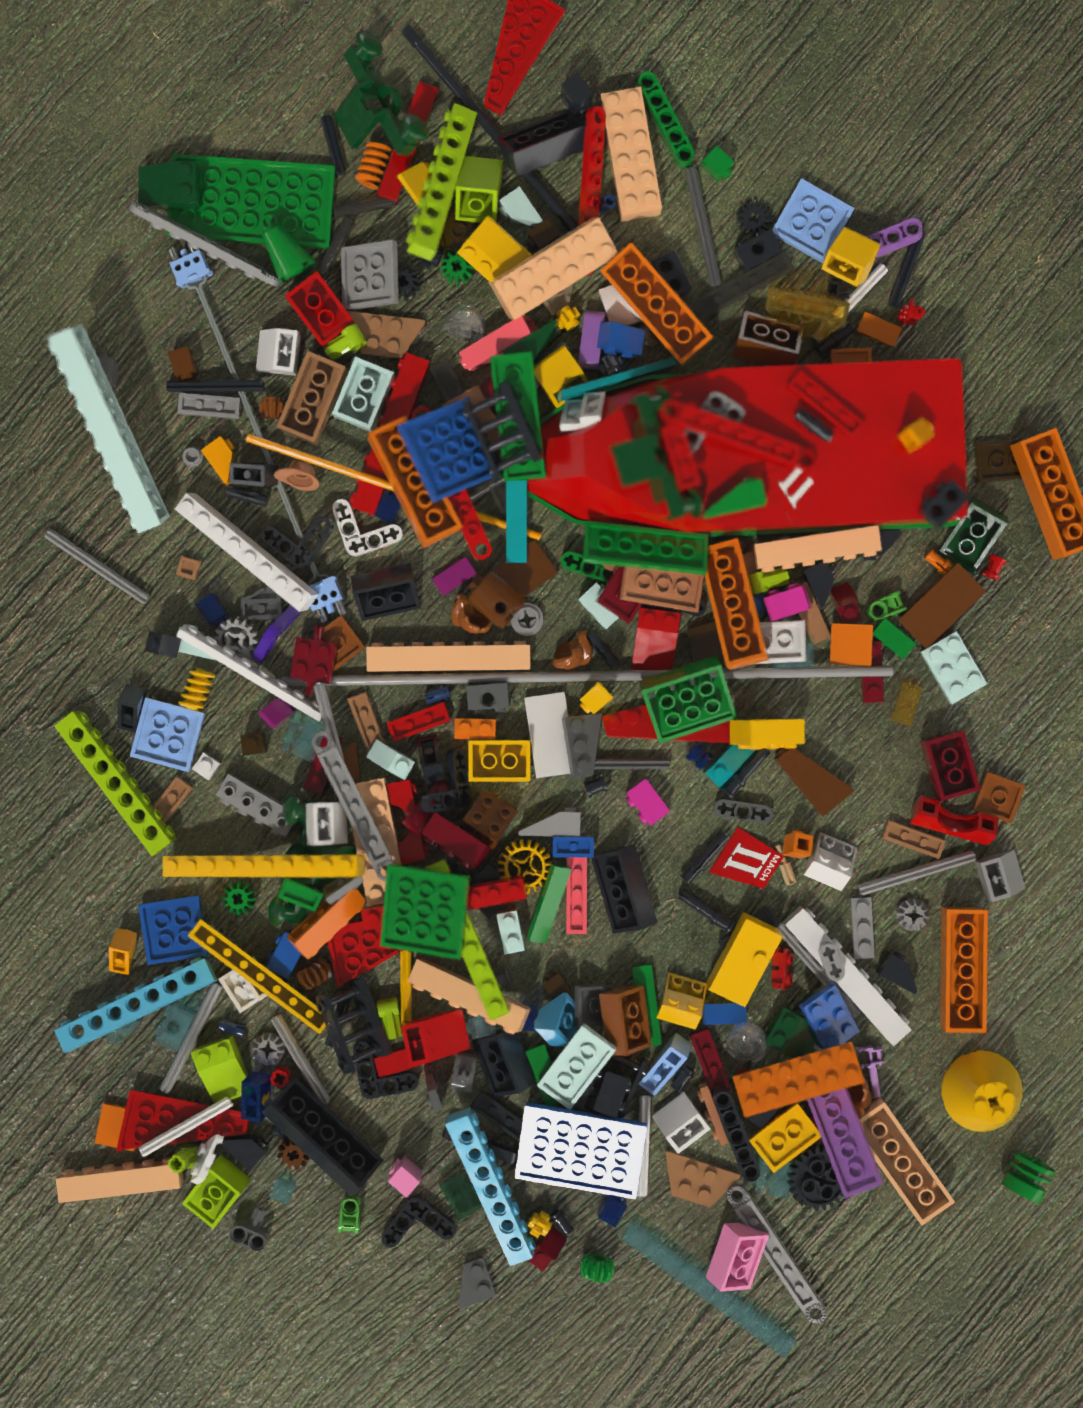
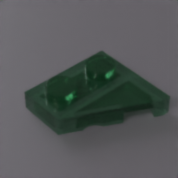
M454 1174L439 1183L459 1221L483 1207L473 1184L458 1174Z

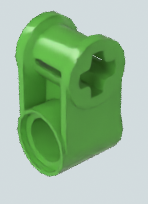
M900 590L868 604L865 609L866 616L870 620H878L907 610V607L903 605ZM874 605L880 608L879 616L873 614L872 609Z
M347 1193L343 1198L338 1223L339 1233L342 1231H353L355 1234H359L361 1197L357 1193L352 1196ZM353 1201L356 1206L349 1207L346 1202Z

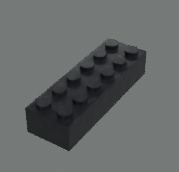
M296 1077L292 1078L262 1111L277 1128L350 1196L361 1190L383 1162V1159Z

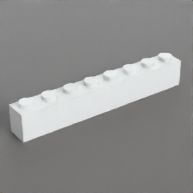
M186 493L176 506L175 510L299 612L308 610L319 594L196 493Z
M801 906L798 907L783 921L785 926L822 967L823 965L818 953L820 945L829 942L836 946L845 969V975L840 981L835 982L882 1035L895 1046L911 1031L908 1026L910 1023L902 1013L898 1015L894 1011L897 1007L889 998L886 1001L881 996L883 991L875 983L871 985L868 982L869 976L862 968L858 970L853 965L856 961L849 953L843 954L840 950L842 945L835 938L831 940L827 936L829 931L822 923L818 925L813 920L816 916L807 907L804 910ZM826 947L823 955H827L829 960H832L831 952H833V949L831 950L829 947ZM833 963L831 964L833 971L830 974L837 976V972L840 969H837Z

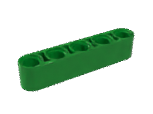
M645 71L640 74L637 86L641 87L644 104L675 164L679 168H688L694 158V149L655 74ZM650 81L652 85L645 87L642 85V82ZM659 99L661 104L654 105L651 100ZM668 117L671 122L663 123L661 118ZM677 135L680 140L674 142L670 139V136ZM681 153H686L689 155L690 158L688 160H683L680 158L679 155Z

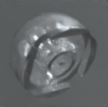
M462 306L455 308L449 313L444 331L447 330L449 332L448 336L451 339L463 344H469L470 341L477 342L484 337L486 323L483 315L475 307Z
M741 1022L735 1025L727 1036V1051L733 1058L745 1062L747 1059L752 1060L751 1063L762 1060L767 1050L766 1034L760 1026L754 1023Z

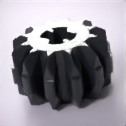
M399 266L398 301L401 300L402 296H404L405 301H408L407 295L415 298L414 291H420V287L417 284L421 283L420 278H415L417 272H411L409 266L406 267L405 271H403L402 266ZM403 280H406L408 285L404 284V287H401L399 282L403 283Z

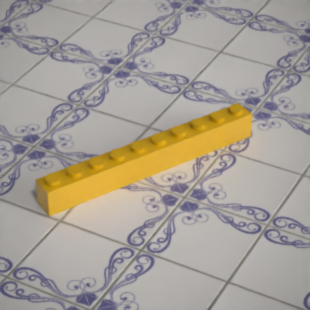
M365 854L163 856V877H358L365 875Z

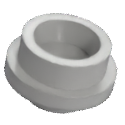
M191 446L184 450L182 458L186 465L196 467L202 463L203 453L199 448Z

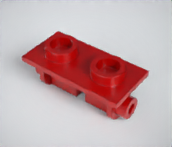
M914 299L904 304L903 309L899 310L897 321H900L899 327H902L904 324L914 325L924 316V308L913 305Z
M777 947L772 956V966H779V970L772 969L771 984H773V988L781 989L782 985V990H786L792 985L793 974L790 973V965L793 964L794 956L791 953V947L784 949V951H782V947Z

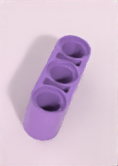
M911 218L868 236V238L881 244L876 258L919 241L923 234L922 223L916 218ZM911 227L918 228V231L914 234H910L908 232V229ZM891 235H896L899 237V239L895 242H890L888 240V238Z
M585 310L578 361L581 369L598 371L601 349L597 348L600 323H604L605 312Z

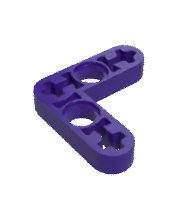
M291 605L278 617L263 635L251 660L259 666L269 655L278 637L303 611L299 612Z

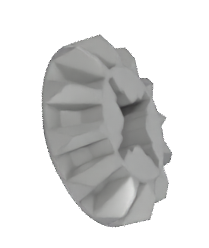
M525 603L516 613L512 612L514 617L511 620V624L517 633L531 636L541 629L543 614L537 606ZM524 611L527 612L529 617H536V619L530 621V628H528L525 622H518L524 618Z
M912 898L903 901L899 905L897 920L904 929L916 931L921 930V928L927 925L930 916L928 907L924 902ZM915 909V912L921 916L915 917L914 921H912V918L905 914L912 913Z
M263 1033L253 1043V1056L257 1059L258 1063L265 1064L266 1066L276 1064L284 1055V1042L274 1033ZM268 1041H270V1048L274 1049V1051H271L267 1057L266 1051L260 1048H265Z

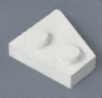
M216 1134L200 1144L197 1155H199L197 1163L193 1164L190 1172L192 1174L190 1182L199 1184L206 1179L216 1157L213 1154L217 1144L222 1143L223 1136Z

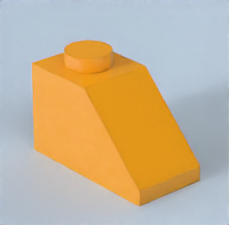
M921 418L900 433L898 437L907 450L912 452L935 434L932 432L934 429L930 422L924 421Z
M219 436L204 447L201 452L222 481L229 485L230 463H235L236 458L233 452L235 447L228 438L225 440Z
M116 929L109 945V971L125 975L130 974L137 945L136 932L128 929Z

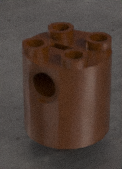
M494 570L485 579L479 574L469 585L474 592L467 601L498 628H504L514 617L511 615L512 612L516 613L526 603L524 596ZM501 602L506 604L507 609L502 608Z

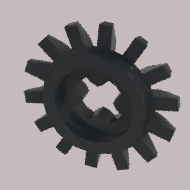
M753 200V205L751 206L747 201L745 202L747 208L739 207L743 212L736 214V216L741 217V219L736 221V224L742 223L739 230L741 231L745 228V235H748L749 231H751L752 237H754L756 232L761 231L763 228L766 231L769 230L766 223L772 224V221L768 220L767 217H772V213H766L769 209L768 206L764 209L761 208L764 202L761 201L759 206H756V200ZM751 213L760 216L757 220L758 223L755 224L754 221H749Z

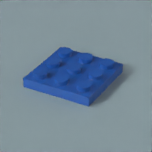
M200 895L138 905L147 965L209 955V951L188 937L199 920L204 921Z

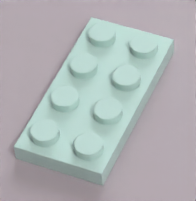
M583 1023L538 1082L537 1086L570 1110L616 1051L617 1047Z

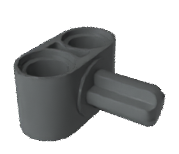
M457 1053L451 1089L471 1092L477 1054Z
M256 1206L249 1221L243 1219L236 1221L229 1233L231 1241L255 1252L262 1251L269 1241L268 1231L260 1227L266 1210L263 1207ZM236 1228L243 1229L245 1234L239 1235L236 1232ZM254 1237H261L263 1239V1243H257Z

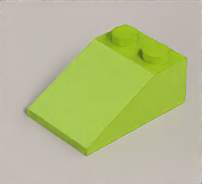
M234 1035L194 1048L191 1052L197 1072L214 1104L225 1097L234 1099L254 1091Z
M220 1154L212 1163L206 1179L196 1184L182 1204L214 1229L252 1179Z

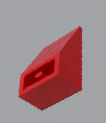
M462 1009L402 1021L401 1030L409 1066L432 1062L471 1049Z

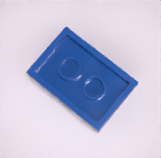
M832 982L799 1005L822 1049L845 1043L860 1032L839 990Z

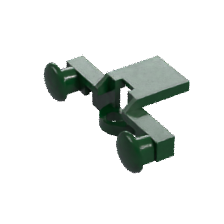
M366 30L359 31L356 34L359 44L357 46L350 45L344 53V57L359 84L340 106L334 117L351 148L358 149L380 121L397 155L410 156L417 147V143L420 140L427 139L429 135L428 127L421 118L414 114H406L402 120H399L398 115L402 106L399 91L393 86H385L378 71H373L375 67L371 60L375 56L382 54V44L373 33ZM390 95H392V102H391V104H390V100H389ZM366 98L379 99L384 109L370 108L368 110L364 101Z
M657 386L654 395L650 396L649 393H645L629 400L630 404L636 403L640 418L631 423L635 439L610 446L623 488L651 481L649 486L655 504L666 500L670 516L665 518L666 522L679 519L689 513L692 517L698 518L703 510L700 494L696 489L688 488L686 489L685 496L680 497L673 470L666 471L667 457L657 442L658 439L662 438L655 413L659 412L660 414L661 405L671 400L664 387ZM669 405L666 408V412L668 415L671 412L672 405ZM656 455H657V456L659 457V459H660L659 464H658V462H657Z
M295 794L287 796L283 803L282 815L285 822L290 825L294 824L299 818L298 838L301 839V843L292 845L285 855H307V853L311 855L355 854L356 846L307 845L306 803L323 802L307 799L299 801ZM334 877L292 878V880L311 887V885H326ZM275 896L270 901L268 907L269 921L276 927L280 926L284 920L300 924L307 917L308 909L291 902H284L283 899Z

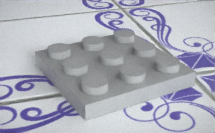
M387 240L342 247L343 307L346 310L398 304L397 241Z

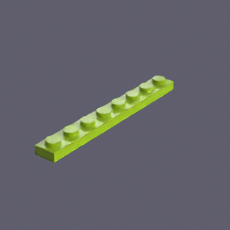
M445 859L425 868L451 873ZM466 909L462 956L491 1021L510 1013V1010Z

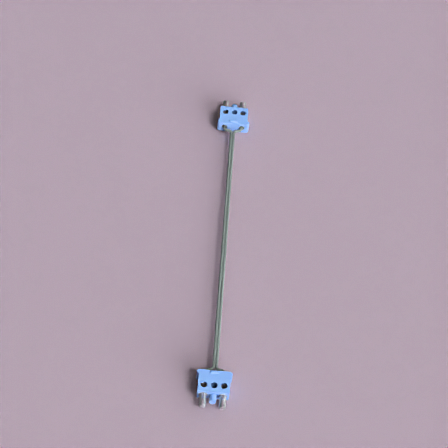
M189 246L191 253L188 254L187 249H182L180 251L182 257L179 258L176 248L169 249L173 260L170 262V266L177 280L176 285L181 288L187 287L188 289L197 290L233 380H239L202 290V285L206 282L207 278L213 275V271L210 270L203 252ZM203 280L202 282H200L199 288H198L197 286H194V285H193V286H190V285H192V284H194V283H197V282ZM238 391L256 436L263 438L245 392ZM261 446L267 463L274 464L268 449ZM278 480L277 488L299 542H301L304 536L282 482ZM313 560L310 565L313 578L308 582V586L319 595L316 598L318 599V604L316 605L314 601L310 607L312 611H317L321 623H324L328 619L323 608L326 607L328 614L335 612L332 605L335 603L339 614L343 615L346 613L342 600L345 598L338 583L339 578L336 576L329 577L327 574H319ZM316 575L318 577H326V579L311 585L316 579ZM334 591L337 592L336 597L333 596ZM325 595L328 597L326 601L324 600Z

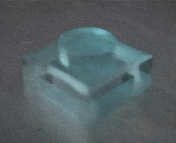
M278 1177L269 1198L288 1205L297 1185Z

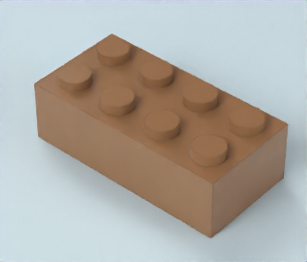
M307 351L277 428L282 432L318 446L348 373L346 366Z

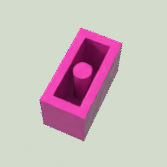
M799 583L787 586L788 590L780 592L779 589L767 592L768 596L763 598L770 622L812 608L805 584L799 586Z
M643 778L626 791L628 796L625 799L632 808L634 806L638 808L640 813L637 815L644 824L648 822L651 826L670 812L646 778Z

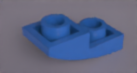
M709 1003L703 1006L704 1025L747 1023V1006L743 1007L737 1003Z

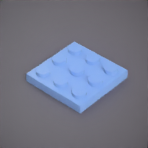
M801 178L772 231L778 239L824 263L828 250L844 228L854 208Z
M145 697L130 757L190 772L206 713Z

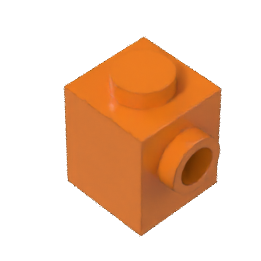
M793 830L792 833L784 835L782 855L799 859L811 856L814 836L807 835L805 832Z

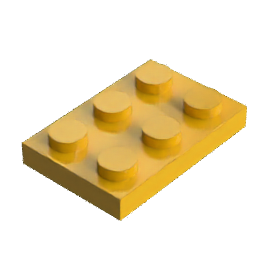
M796 1102L765 1125L762 1130L760 1129L748 1140L772 1172L775 1173L821 1138V1135Z

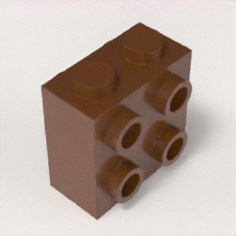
M483 790L459 828L494 850L518 811L510 803L498 799L493 792Z

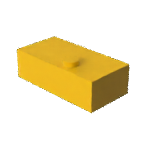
M743 912L706 982L708 989L746 1007L783 937L780 930Z

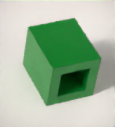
M716 145L704 158L701 167L719 183L723 178L727 180L734 171L732 168L735 162Z

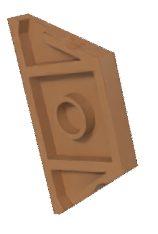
M348 311L355 321L353 324L359 326L367 342L365 346L360 348L362 355L400 360L401 357H405L421 329L426 325V320Z
M668 1149L665 1150L672 1196L710 1208L740 1178V1173L680 1153L678 1154Z

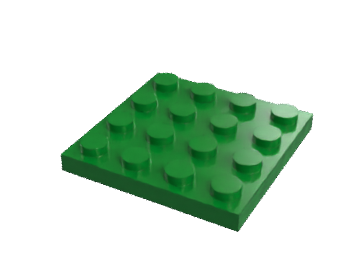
M388 864L380 946L461 959L470 876Z

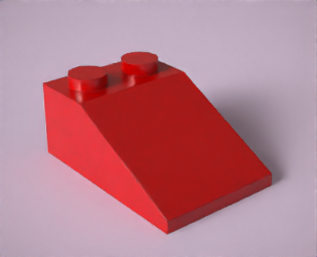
M317 271L285 295V298L322 347L355 322Z
M639 608L631 669L672 670L681 613Z

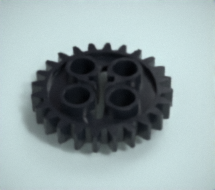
M813 1144V1150L806 1148V1153L803 1154L801 1152L799 1159L793 1158L796 1164L789 1165L793 1171L787 1173V1176L791 1178L787 1181V1184L791 1186L789 1191L794 1194L792 1197L801 1206L805 1205L809 1210L813 1207L815 1211H818L820 1206L825 1211L827 1204L833 1208V1201L840 1203L838 1197H844L835 1171L829 1174L833 1166L825 1145L821 1144L820 1148ZM817 1162V1165L814 1168H811L812 1164ZM807 1181H810L809 1184L804 1187V1184ZM827 1187V1190L822 1193V1190Z

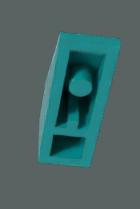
M730 745L703 773L720 788L755 749H738V745Z

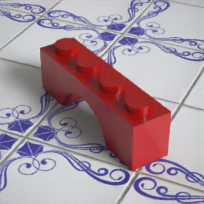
M410 778L386 784L389 804L400 807L409 815L419 803H416L414 796L418 794L416 783H412ZM409 830L406 838L398 843L401 864L426 860V854H429L428 843L423 841L422 831L416 836Z
M921 795L912 806L910 824L986 846L997 836L999 823L998 817L980 812L973 815L953 814L945 810L941 806L940 801Z

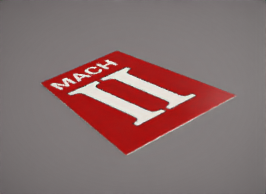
M785 464L780 465L763 477L793 525L820 494V491L806 471Z
M737 827L708 873L764 889L784 856Z

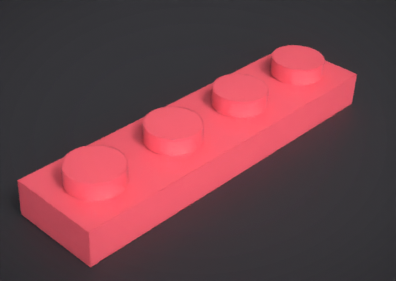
M567 857V866L572 870L566 885V934H587V858Z

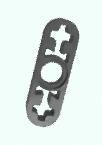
M718 799L713 806L715 814L723 818L765 824L773 816L772 810L762 804ZM722 802H725V806L732 808V803H734V816H731V811L727 810L721 814L717 807L721 806ZM741 805L748 807L749 812L745 817H740L737 813V809ZM752 806L755 807L754 811L761 812L762 809L765 808V812L768 813V817L765 816L764 819L761 820V817L759 815L753 814L754 819H751L750 817L753 813Z

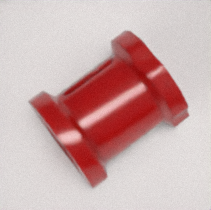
M989 555L988 558L990 560L986 569L981 574L998 581L1001 568L1007 561L998 556Z
M286 1066L277 1067L270 1078L272 1085L277 1088L285 1087L291 1079V1071ZM280 1074L281 1076L284 1075L285 1078L282 1080V1078H277V1076Z

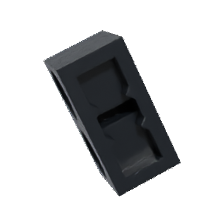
M675 251L652 261L651 266L668 285L670 283L678 284L679 289L674 291L678 297L691 291L692 287ZM667 264L671 270L666 273L662 272L660 266Z
M953 480L947 483L943 481L935 489L937 493L934 497H927L920 505L922 509L918 513L936 530L940 529L970 499ZM947 491H951L954 494L953 501L947 500ZM932 506L939 508L940 513L938 517L932 515Z

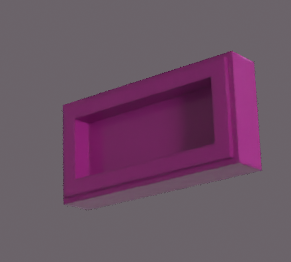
M464 557L432 580L441 594L445 596L477 573L467 558Z

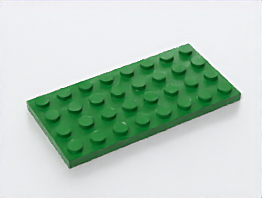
M172 154V162L196 161L200 167V210L168 209V218L212 241L265 244L262 237L265 233L263 230L269 225L274 224L275 226L280 225L301 247L330 249L335 166ZM169 231L166 232L167 237H171Z

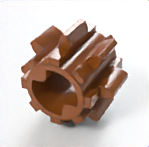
M263 397L262 402H259V412L262 414V418L269 420L280 419L284 409L281 398Z

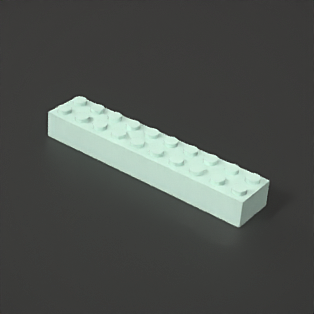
M83 324L49 336V348L57 356L59 361L58 367L68 380L67 387L69 391L75 395L77 400L76 406L86 419L85 425L87 430L93 434L95 439L94 445L104 458L103 464L105 469L111 473L113 478L112 484L122 497L121 504L123 508L129 512L132 527L140 533L161 525L170 515Z

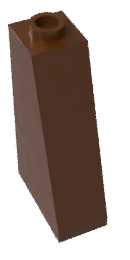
M781 748L776 752L777 757L774 758L776 763L820 816H825L854 792L852 787L796 749Z

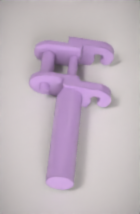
M872 1046L859 1047L857 1052H861V1050L868 1051L870 1057L869 1063L859 1065L860 1069L864 1067L869 1068L873 1098L881 1097L875 1064L882 1065V1063H885V1060L881 1058L883 1048L876 1046V1048ZM872 1052L877 1053V1060L873 1061Z

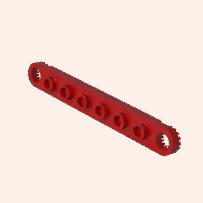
M600 106L590 107L587 110L588 112H586L587 125L584 133L578 226L591 218L599 217L606 114ZM595 113H596L597 116H598L597 122L595 121V117H594V116H595Z
M668 400L660 407V415L666 422L802 471L810 470L816 464L817 459L814 451L676 400ZM672 405L675 407L676 414L674 417L668 416L666 412L667 406ZM803 454L808 455L810 459L809 464L806 466L800 461Z
M425 406L417 407L412 413V419H415L419 412L424 411L428 414L431 410ZM466 489L449 496L448 499L462 525L461 530L472 555L479 560L488 558L492 551L491 545ZM478 544L486 545V554L478 555L475 548Z

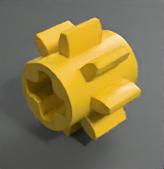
M567 305L556 313L558 316L556 319L557 325L561 330L565 327L567 331H570L580 324L578 318L581 317V314L576 307L571 309Z
M542 1210L540 1214L534 1212L527 1223V1226L530 1227L529 1233L536 1238L539 1235L546 1236L552 1226V1222L549 1221L550 1215Z

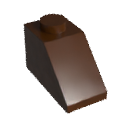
M358 741L351 742L343 752V757L354 782L360 783L362 782Z

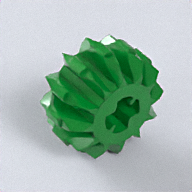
M455 250V256H452L450 252L447 253L449 260L442 258L441 261L444 265L440 266V271L444 272L442 274L443 279L448 278L447 283L449 285L455 280V285L459 286L460 280H462L463 284H467L465 277L472 279L473 275L470 272L474 271L475 268L462 256H459L458 250ZM457 265H460L461 271L457 269V272H454L453 266L457 267Z
M239 880L237 886L234 882H231L230 888H224V892L228 895H223L221 899L228 901L223 904L224 907L231 906L228 911L229 913L236 909V915L239 916L242 911L247 914L249 912L248 907H255L251 901L257 900V897L251 896L255 889L248 890L250 883H246L243 887L242 880ZM238 894L242 895L240 902L236 901Z
M587 1253V1255L583 1256L580 1263V1275L592 1282L606 1283L612 1280L614 1275V1261L609 1256Z

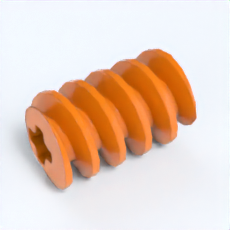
M368 142L366 144L367 150L363 152L364 158H361L360 161L362 165L358 167L359 173L356 174L355 178L363 186L378 190L379 187L374 182L381 183V179L377 175H383L384 172L379 168L386 167L387 164L382 159L388 160L389 156L385 152H391L392 149L382 143Z

